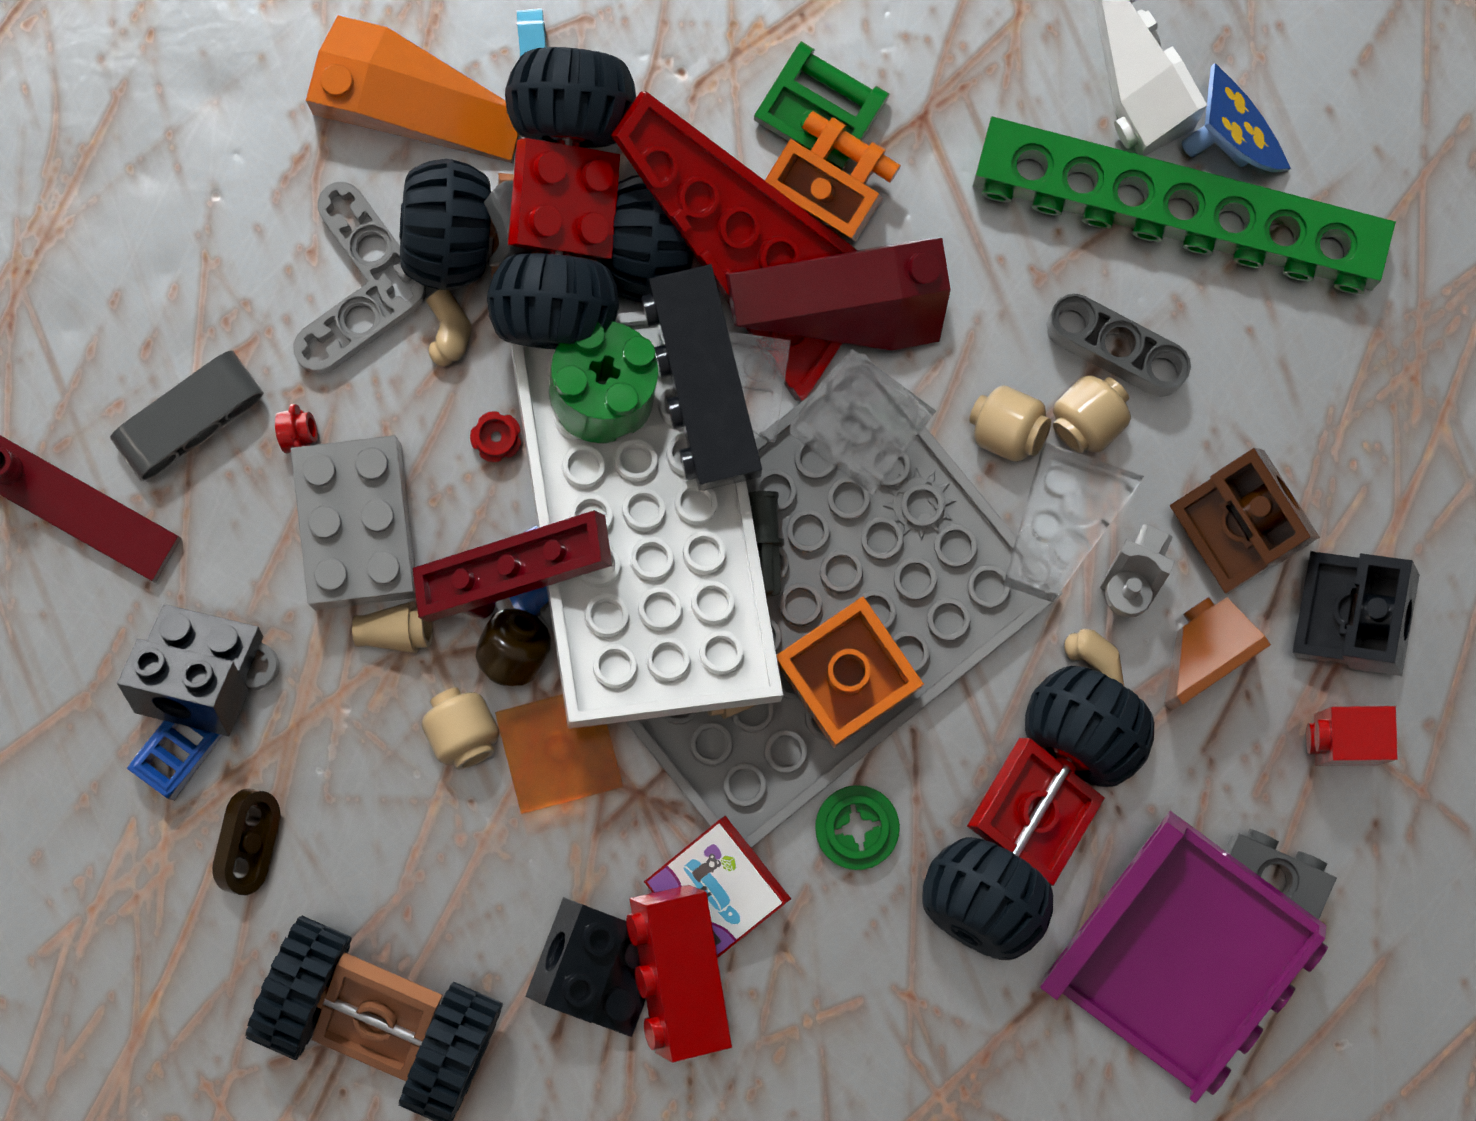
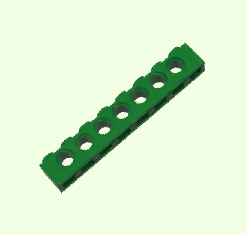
M991 116L972 186L983 189L981 194L995 201L1011 202L1013 197L1033 202L1032 208L1041 213L1056 216L1062 215L1063 210L1083 215L1082 221L1094 227L1110 229L1113 223L1133 228L1132 234L1144 240L1161 242L1164 236L1183 241L1182 247L1194 253L1211 255L1213 250L1234 255L1233 261L1244 266L1262 268L1264 263L1282 267L1284 268V275L1297 280L1313 281L1314 276L1334 281V288L1352 294H1364L1365 289L1372 291L1381 282L1396 221ZM1025 159L1036 160L1042 165L1044 176L1037 180L1025 179L1018 172L1017 164ZM1074 172L1086 173L1093 180L1094 189L1088 193L1075 192L1069 186L1067 177ZM1124 185H1133L1139 188L1143 193L1144 203L1135 207L1124 204L1118 196V189ZM1174 198L1187 200L1194 209V217L1187 220L1174 217L1169 210L1168 202ZM1224 211L1237 213L1244 222V230L1239 233L1226 231L1219 222V214ZM1275 224L1287 226L1294 235V244L1290 246L1276 244L1270 236V226ZM1325 237L1337 239L1344 248V257L1341 259H1330L1325 256L1320 248V240Z

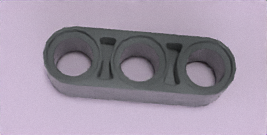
M1067 294L1055 303L1049 314L1047 332L1054 343L1151 395L1158 397L1169 396L1177 392L1189 377L1191 362L1187 352L1182 347L1086 296ZM1065 310L1079 312L1085 320V329L1078 333L1066 331L1059 323V314ZM1111 334L1123 335L1131 344V354L1126 357L1113 356L1105 346V338ZM1157 358H1165L1172 361L1177 368V378L1169 382L1159 380L1152 372V361Z
M230 350L208 362L124 422L112 433L110 440L139 480L144 481L166 469L258 402L264 392L235 352Z

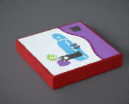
M726 816L719 819L644 881L652 893L691 885L707 892L717 958L791 900V897Z

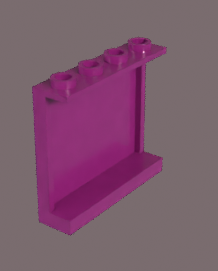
M1170 810L1045 973L1040 988L1056 1000H1058L1061 994H1064L1189 1087L1191 1089L1189 1099L1196 1104L1205 1091L1214 1095L1223 1085L1231 1072V1069L1226 1064L1237 1050L1245 1055L1253 1047L1263 1032V1028L1258 1024L1271 1009L1277 1014L1286 1005L1296 989L1290 983L1300 970L1304 968L1306 971L1311 972L1320 962L1328 949V946L1323 943L1326 937L1327 926Z

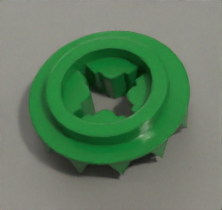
M861 785L844 787L831 794L820 807L815 824L816 838L825 856L835 864L853 870L872 868L883 862L894 850L900 831L898 814L891 801L876 789ZM850 805H855L856 813H859L861 820L880 822V826L873 827L872 830L865 833L863 851L859 850V845L855 843L853 835L844 836L843 833L835 835L834 830L842 829V826L850 823L849 814L852 813Z

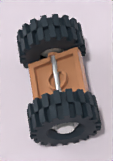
M303 915L299 916L296 923L290 928L288 937H285L282 942L280 951L270 966V972L265 977L261 993L255 1001L254 1011L248 1021V1028L245 1034L247 1036L246 1039L293 1060H297L302 1055L306 1044L308 1045L310 1040L406 1081L398 1106L432 1121H453L487 1049L503 1003L456 982L451 983L441 1002L442 994L348 954L351 946V936Z

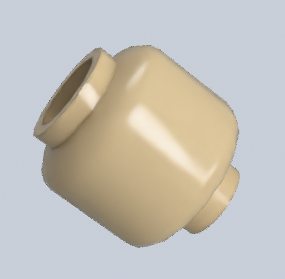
M1083 376L1055 403L1053 413L1056 421L1053 423V428L1060 439L1078 453H1083L1085 450L1101 452L1130 423L1131 414L1126 404L1129 400V395L1111 377H1107L1103 381L1094 376Z
M1004 385L996 388L988 397L981 395L975 402L969 422L975 425L974 436L978 446L1015 462L1022 461L1028 455L1036 456L1042 449L1051 427V419L1046 417L1045 405L1041 400Z
M455 687L439 693L430 700L433 708L425 714L421 725L439 762L446 765L454 764L456 769L462 770L484 761L495 752L492 745L495 744L499 737V728L485 699L480 694L475 692L461 694L459 688Z

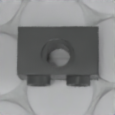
M1249 829L1247 836L1240 833L1231 836L1225 850L1227 853L1260 877L1264 869L1269 865L1279 867L1286 876V886L1282 893L1319 920L1337 877L1324 872L1327 866L1326 862L1301 851L1297 852L1295 858L1276 850L1279 841L1253 829Z

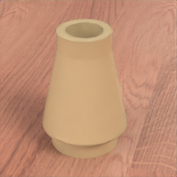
M414 601L370 614L354 616L352 620V636L356 647L370 646L418 653L420 648L431 646L433 626L432 622L418 618L417 605Z

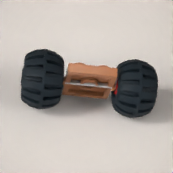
M453 159L428 161L409 171L404 184L399 233L400 264L403 272L408 277L421 285L438 290L462 288L482 277L487 264L489 238H493L492 254L499 246L496 228L487 207L484 205V201L491 193V186L488 177L483 172L470 164ZM498 173V185L503 181H513L514 174ZM633 175L618 181L616 214L613 224L612 259L602 260V264L610 270L620 296L642 303L641 296L650 294L649 279L691 269L693 252L639 175ZM535 250L534 252H532L539 254H547L546 251ZM585 258V259H590V260H593V261H597V259ZM491 266V279L498 267Z

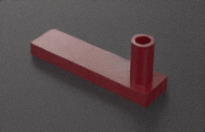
M0 435V495L156 583L182 539L181 537Z
M593 510L414 567L413 577L418 618L432 622L462 612L477 619H484L494 611L497 601L612 566L605 515Z

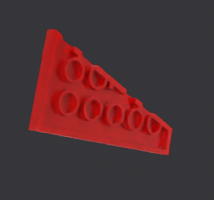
M640 91L611 134L670 221L676 226L702 266L712 264L717 288L729 305L730 299L725 274L857 251V249L648 92ZM746 328L795 400L799 402L807 398L842 345V343Z

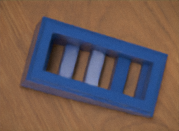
M163 721L140 749L127 769L166 798L175 800L222 735L190 727L203 737L200 743L195 745L176 731L179 724ZM168 739L190 754L184 762L163 748ZM155 757H158L176 771L170 779L150 765Z

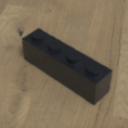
M712 264L650 278V294L641 296L648 327L658 325L663 343L661 346L654 347L661 378L671 376L675 392L674 397L666 398L673 429L683 427L688 448L679 449L686 481L696 479L698 490L701 492L761 477L762 466Z

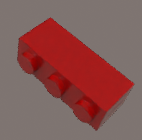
M691 885L629 898L632 914L627 915L626 925L632 944L638 948L640 966L635 969V979L641 997L646 998L649 1018L644 1020V1033L650 1049L655 1050L657 1055L673 1063L732 1048L707 892Z

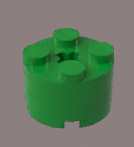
M597 322L591 337L576 341L575 344L559 343L552 359L549 399L562 426L579 439L603 444L614 442L618 437L630 432L633 434L639 430L649 418L654 403L658 379V363L654 345L649 339L643 337L634 329L617 322H612L606 331ZM600 380L606 381L605 384H599L598 382Z

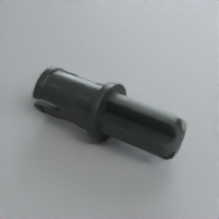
M748 492L766 597H774L781 592L779 547L784 546V539L779 538V492Z

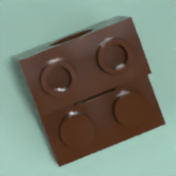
M1253 448L1211 475V479L1169 505L1225 594L1231 593L1271 566L1278 565L1320 538L1263 449ZM1234 505L1252 532L1253 536L1251 538L1247 536L1230 509L1231 506Z

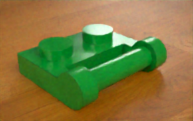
M801 41L756 111L754 121L789 141L791 138L808 150H811L818 138L802 129V126L809 114L814 111L829 121L832 117L836 118L846 125L845 131L862 141L873 121L884 107L890 93L878 86H875L874 89L869 88L815 56V49ZM804 72L862 108L855 117L796 82V80ZM833 149L826 161L843 171L851 158Z

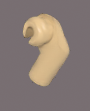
M437 290L426 299L427 304L440 322L436 341L430 344L428 351L434 363L439 366H449L453 361L460 360L465 354L471 334V323L449 290Z

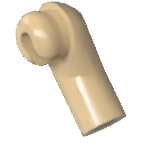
M1081 629L1078 633H1071L1067 636L1064 649L1066 655L1071 660H1084L1094 667L1096 671L1117 680L1124 686L1120 654L1113 644L1091 629Z

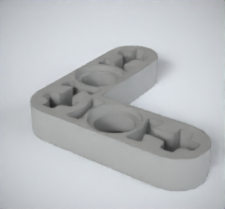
M334 182L326 186L318 198V211L326 226L362 273L367 283L304 327L297 334L293 343L294 355L299 364L306 371L313 374H326L340 366L415 312L423 304L426 297V286L415 281L410 287L413 294L411 299L405 301L401 296L391 299L389 295L393 293L394 287L386 274L383 272L378 280L372 276L375 273L386 270L396 257L400 258V245L362 193L354 185L347 182ZM337 196H340L344 201L350 198L355 199L350 204V209L360 224L366 217L372 220L358 226L347 239L342 234L352 231L345 218L339 213L332 217L329 215L334 210L332 200ZM376 234L386 241V252L377 261L369 262L363 260L358 255L359 242L365 236ZM400 263L393 265L395 272L403 282L411 280L403 272ZM364 305L369 307L375 315L373 326L363 333H355L349 330L346 326L348 312L356 306ZM336 321L342 335L351 343L342 348L337 338L326 347V352L329 355L326 360L320 362L315 356L307 360L305 355L310 352V347L307 344L309 340L316 337L322 343L335 334L327 326Z

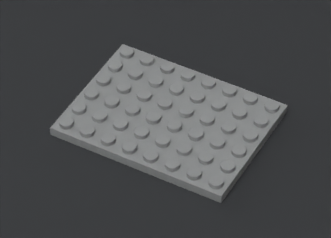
M864 352L755 439L762 466V474L759 478L747 480L748 492H779V538L784 539V546L779 547L781 592L777 596L766 597L774 646L777 655L864 596L924 683L923 687L835 748L832 747L780 669L779 675L783 692L781 702L759 704L726 719H723L721 714L709 716L707 711L625 721L711 827L719 819L726 816L751 848L1063 594ZM916 467L921 478L928 479L935 471V484L940 486L950 483L943 492L944 497L957 501L945 506L944 512L952 520L940 519L937 522L939 534L933 531L931 527L925 529L922 541L918 535V530L911 529L903 537V527L905 525L900 521L896 523L892 520L895 516L894 509L882 507L893 502L894 495L886 488L898 489L901 482L905 479H913ZM928 482L915 485L907 490L905 494L899 492L897 495L903 498L901 503L902 513L909 525L929 526L935 523L942 514L944 506L942 496ZM919 491L917 495H912L914 492ZM930 493H932L937 500V510L934 509V505L928 502V496ZM907 504L910 506V512H908ZM922 512L935 514L928 520H917ZM548 605L541 611L539 616L553 632L550 605Z

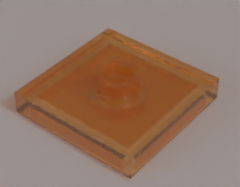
M563 694L495 712L522 815L624 788L608 725L602 724L568 729Z

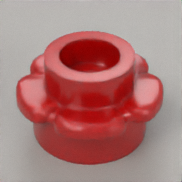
M292 404L289 407V411L276 414V437L284 453H291V448L310 446L311 443L317 441V425L311 412L304 413L299 405Z
M497 411L487 412L478 419L477 425L471 430V445L474 449L480 451L479 455L482 459L497 463L502 458H511L518 452L521 446L518 434H520L521 429L517 420L511 415L504 416ZM495 432L501 434V439L498 442H494L491 439L492 434Z

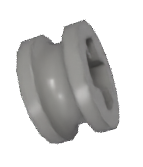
M263 643L260 644L258 651L265 654L261 660L265 663L268 662V669L266 673L257 672L254 680L245 678L244 683L249 689L259 690L268 687L275 681L279 673L280 663L277 654Z

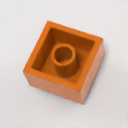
M864 596L776 655L778 668L833 748L909 698L924 685Z

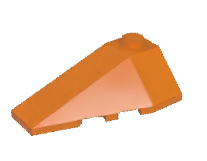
M337 15L318 51L306 97V102L313 115L512 163L519 134L515 131L507 113L506 100L390 28Z

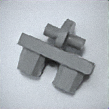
M1143 524L1135 542L1128 539L1124 542L1100 586L1101 589L1106 591L1107 604L1119 616L1127 618L1137 617L1144 613L1146 609L1148 610L1170 575L1175 560L1165 556L1173 538L1170 534L1148 524Z

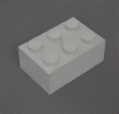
M396 435L291 448L308 605L314 610L416 598L413 577L415 559L402 445Z

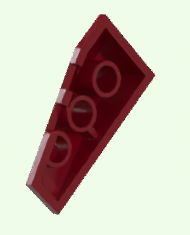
M943 238L919 239L725 274L733 323L736 327L803 336L888 351L940 342L951 291Z

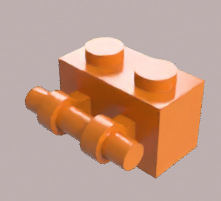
M812 111L802 126V129L818 138L812 149L808 150L790 138L765 181L803 210L856 242L883 200V197L878 192L865 185L866 182L875 173L891 183L901 165L884 155L886 149L874 142L868 145L845 131L846 125L836 118L832 117L829 121ZM833 149L838 150L857 162L851 175L826 161Z

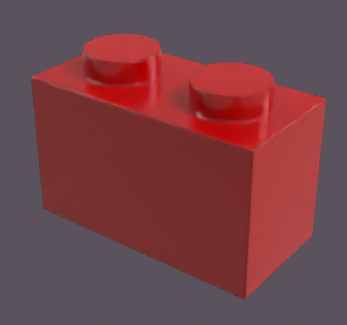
M1396 706L1329 707L1315 713L1314 723H1307L1306 727L1308 754H1315V766H1378L1398 760Z

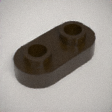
M243 789L230 799L226 807L212 866L213 878L216 884L226 892L250 895L256 892L266 879L281 816L279 804L270 793L255 789ZM248 810H249V816H248L247 820L245 821L247 812H248ZM236 860L237 864L236 869L234 870V864Z

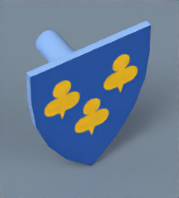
M1216 63L1213 64L1210 70L1205 125L1182 140L1184 151L1190 157H1195L1215 143L1239 167H1244L1250 163L1257 168L1269 172H1287L1290 170L1291 167L1264 117L1241 88Z

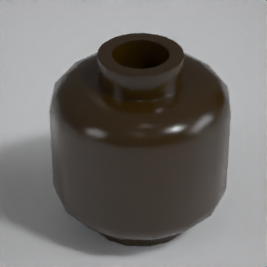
M503 609L494 613L487 622L477 643L475 658L479 668L496 684L523 686L533 681L540 672L550 651L551 636L547 626L537 616L521 609Z

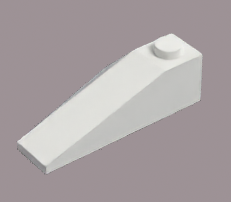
M1094 0L1115 114L1118 118L1114 121V126L1126 148L1129 149L1134 146L1139 155L1145 156L1194 130L1207 107V103L1174 47L1172 46L1165 51L1161 48L1160 38L1156 30L1158 29L1157 22L1149 10L1146 12L1142 9L1136 11L1131 4L1135 0Z

